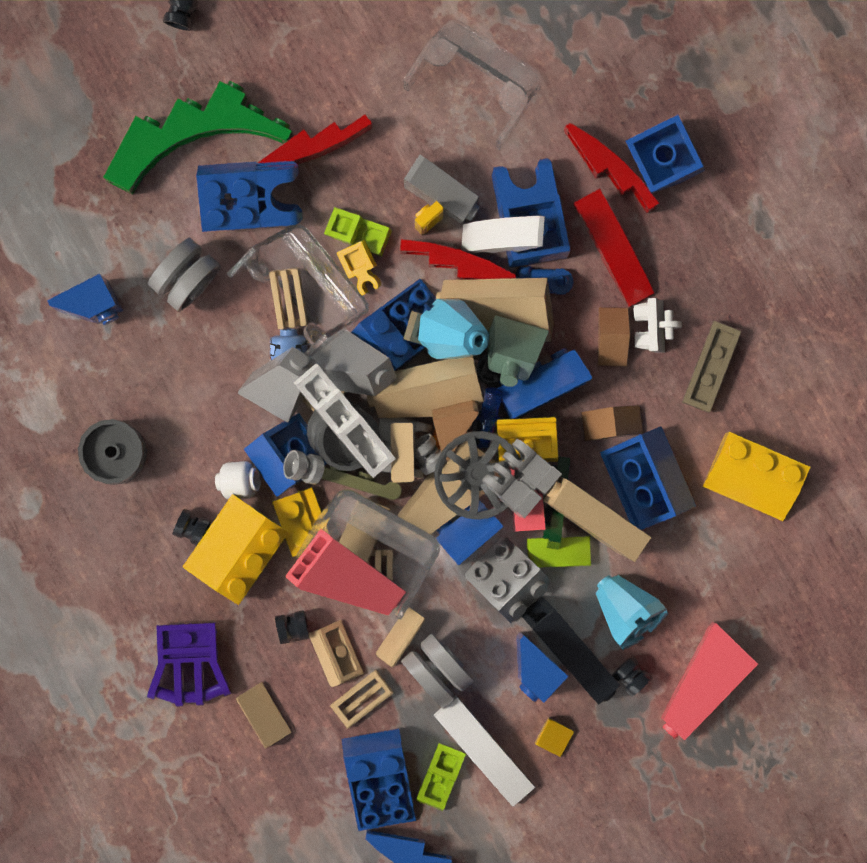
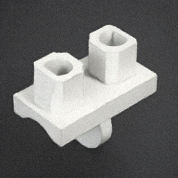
M649 298L648 303L634 305L635 321H648L649 332H635V347L654 353H665V340L674 339V329L682 328V322L673 321V310L664 311L663 300Z

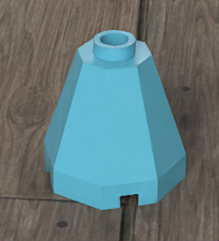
M437 299L432 304L434 307L430 311L426 310L421 315L418 340L422 346L428 349V354L433 358L459 359L480 355L488 346L489 332L468 305L460 299Z
M608 575L597 585L599 589L595 594L612 636L622 650L640 642L644 638L642 634L647 630L651 633L668 614L667 609L659 599L619 575L614 577Z

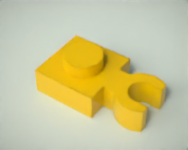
M365 239L337 252V256L348 278L357 277V289L361 295L368 292L365 285L366 281H370L374 289L381 286L379 277L370 270L377 266Z

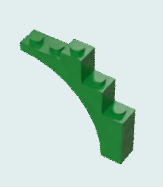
M219 81L204 111L201 110L202 105L189 98L185 102L177 99L162 129L159 128L160 123L148 116H145L144 119L135 116L103 178L108 183L133 195L143 178L160 160L179 147L198 139L220 134H250L266 137L284 144L293 137V133L289 130L290 125L276 117L272 121L264 117L265 112L254 105L249 104L248 107H245L248 99L246 94L243 93V87L232 81H228L227 84Z

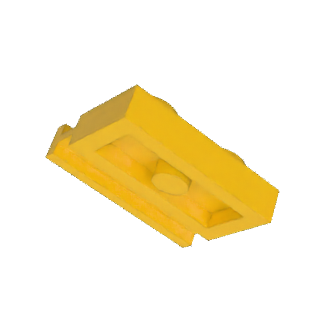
M556 417L497 420V434L512 445L516 439H519L546 462H558ZM500 444L498 447L499 462L505 460L502 456L507 452ZM515 449L520 459V453Z
M312 487L272 502L281 527L289 532L285 538L292 557L302 554L320 529L329 534Z

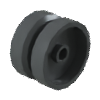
M348 400L380 438L378 424L372 416L358 404ZM315 410L308 421L307 428L309 444L328 465L338 470L352 471L363 467Z
M114 419L101 420L90 426L81 436L78 446V457L84 472L92 479L105 484L118 485L135 479L143 470L147 459V448L141 433L131 425ZM112 446L116 448L117 453L114 457L110 458L107 455L110 454L108 449Z

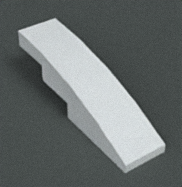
M544 216L500 218L463 224L461 250L475 254L480 252L497 253L506 250L518 252L542 247Z
M315 364L293 382L371 477L374 478L396 459L319 365Z
M457 696L444 709L441 708L434 714L436 719L512 806H515L535 788Z

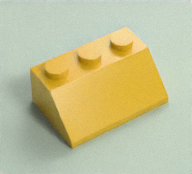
M727 432L722 439L702 487L780 521H784L801 491L810 466L734 433Z
M232 494L183 565V568L239 606L289 532Z

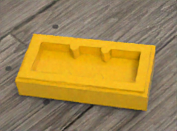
M438 201L434 202L431 206L427 204L415 215L417 217L415 219V228L421 235L426 234L443 219L444 208Z

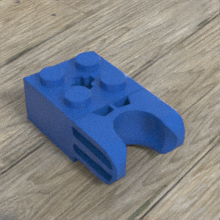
M548 158L539 160L535 168L536 184L528 189H522L514 185L507 168L503 166L493 168L492 182L500 218L544 216L542 247L518 252L506 250L510 268L567 258L571 251L553 167Z
M255 161L198 165L196 178L202 232L299 224L303 220L302 209L297 204L281 203L272 195V190L277 185L292 182L299 175L298 164L293 161L256 163ZM227 193L231 194V197L234 198V199H232V200L226 199V198H225V194H227Z

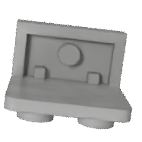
M506 536L501 537L465 573L466 579L510 623L521 617L527 607L536 598L541 597L552 583L541 569Z

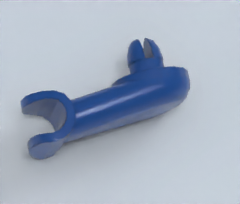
M531 266L519 267L515 274L516 278H548L549 292L556 295L568 293L574 283L571 273L565 269H532Z

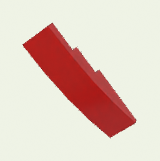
M364 114L342 131L335 122L312 138H310L305 130H302L258 163L293 161L301 164L322 157L349 144L371 130L372 123Z
M572 123L565 126V134L595 179L606 173L619 194L622 196L631 190L646 213H649L658 206L659 202L651 194L643 181L619 156L595 137Z
M599 188L574 202L578 213L588 228L587 231L601 254L604 265L628 307L653 295L654 291L601 189Z
M401 239L400 254L429 256V268L457 269V280L516 278L515 274L465 251L430 242Z

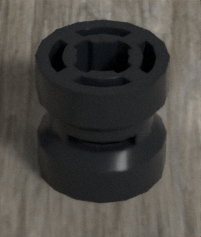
M169 0L170 8L164 15L163 23L180 30L190 31L193 23L191 16L197 9L198 1Z
M488 355L483 356L479 360L477 374L481 382L488 385L499 383L501 374L488 369Z
M183 509L172 535L178 538L186 537L190 539L192 544L197 546L209 529L211 520L205 517L197 518L193 512Z
M304 610L295 612L293 616H275L280 644L290 643L292 639L296 638L300 640L310 638Z
M634 656L629 657L612 673L617 682H622L625 685V691L631 697L642 690L653 678L648 671H643L639 667V662Z

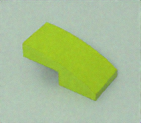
M334 207L324 234L348 245H353L365 239L370 252L382 257L392 229Z
M590 536L561 537V544L558 550L547 548L548 539H527L528 558L538 568L591 566Z
M438 743L416 801L443 811L466 754Z

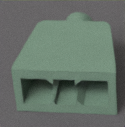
M495 315L488 331V369L501 374L500 382L508 387L517 385L518 379L528 380L549 330Z

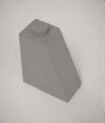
M422 155L418 156L404 178L405 189L430 205L438 201L444 208L443 213L462 225L466 219L472 221L480 209V206L477 205L479 196Z
M347 330L311 357L318 361L317 365L321 367L340 391L376 396L397 379L389 357Z
M292 347L252 372L239 389L238 394L288 423L304 399V395L293 382L317 364L318 361Z

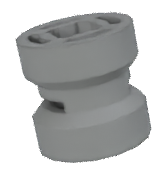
M426 434L413 442L414 459L418 460L419 468L424 475L435 471L436 462L441 453V450L436 447V440L432 434Z
M292 450L284 461V475L290 480L298 481L302 479L305 483L317 484L324 472L323 458L314 454L306 456L301 451Z

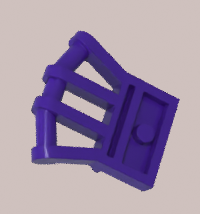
M216 623L156 626L158 665L147 698L154 700L156 697L174 703L176 707L184 706V703H196V706H202L205 702L218 696L232 694L218 662ZM194 662L195 691L183 692L182 663ZM202 662H209L218 684L204 690ZM167 663H173L174 691L160 687Z

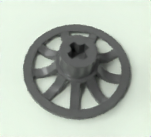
M473 431L453 439L440 453L434 472L435 486L442 502L451 511L467 519L479 520L498 515L508 508L503 502L500 503L496 495L482 482V479L487 474L498 483L501 481L500 477L494 475L495 470L493 466L496 463H490L499 444L519 460L515 449L504 438L486 431ZM484 438L492 440L485 454L478 456L475 439ZM467 441L470 456L463 459L452 450L459 444ZM447 457L459 465L458 472L442 474L443 464ZM506 460L497 462L502 467H509ZM514 469L515 478L518 479L521 473ZM460 480L459 488L448 498L442 482ZM467 489L471 491L469 511L454 504L464 495ZM479 491H484L494 508L478 512Z

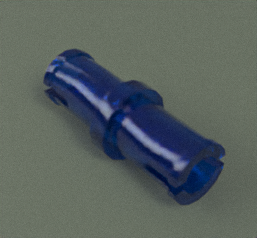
M486 388L481 411H479L476 417L478 421L476 431L494 433L497 420H500L498 412L504 394L503 391L497 388ZM484 438L475 439L477 447L489 448L492 441Z

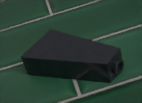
M539 597L526 609L521 617L598 705L601 702L610 700L615 695L616 689L621 685L556 609L544 597Z

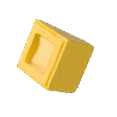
M548 717L535 741V745L561 757L574 731Z

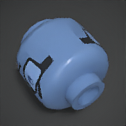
M280 329V335H275L270 339V361L292 347L308 355L307 338L303 335H298L297 329Z

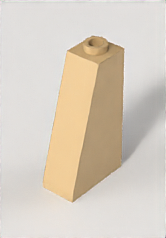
M548 278L444 280L441 292H437L436 300L460 299L464 301L486 330L490 329L493 319L497 315L549 330L545 342H551L554 320Z
M473 356L445 359L394 371L397 377L394 382L376 396L367 395L369 407L376 408L378 418L433 417L432 410L471 400L477 402L479 411L477 416L487 415Z
M465 441L459 444L454 453L463 459L469 457L468 442ZM477 447L478 456L484 455L485 452ZM491 458L490 463H497V461ZM449 459L443 465L442 474L458 472L459 465ZM494 471V475L501 478V476L496 471ZM434 472L426 477L396 517L401 523L399 528L411 538L418 535L424 540L457 514L451 511L439 497L435 486ZM460 480L442 482L448 498L459 488ZM467 489L464 495L454 504L462 509L471 505V491ZM483 490L479 491V498L485 494Z
M563 477L558 478L543 499L545 503L611 550L636 562L651 539L649 535Z

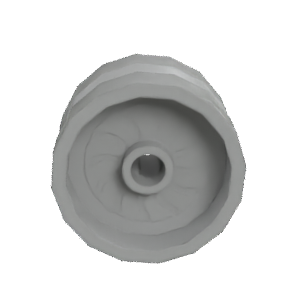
M190 237L182 241L169 253L148 281V285L159 295L170 291L167 302L179 313L191 305L204 292L221 268V265L210 255L199 259L202 248Z
M431 633L421 642V649L429 657L427 662L415 651H411L401 662L434 701L444 709L454 700V694L445 682L449 680L457 690L464 691L474 680L464 670L463 663L448 646L444 647Z

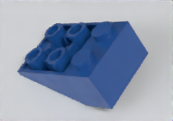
M419 279L362 320L351 333L389 357L394 371H398L426 349L422 344L403 339L411 311L421 314L426 310L430 311L434 307L432 304L436 301V297L424 282Z
M394 729L342 739L343 759L358 831L416 821L400 730Z

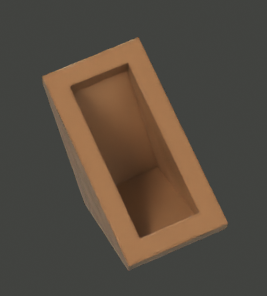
M599 307L597 366H627L630 339L628 308Z
M471 400L432 410L433 422L441 452L453 439L468 431L479 414L477 402Z
M639 405L609 407L581 412L585 441L643 434Z

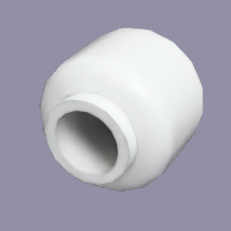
M248 461L225 463L222 465L220 473H217L215 476L216 489L221 491L224 498L228 500L232 494L239 499H249L260 489V473Z

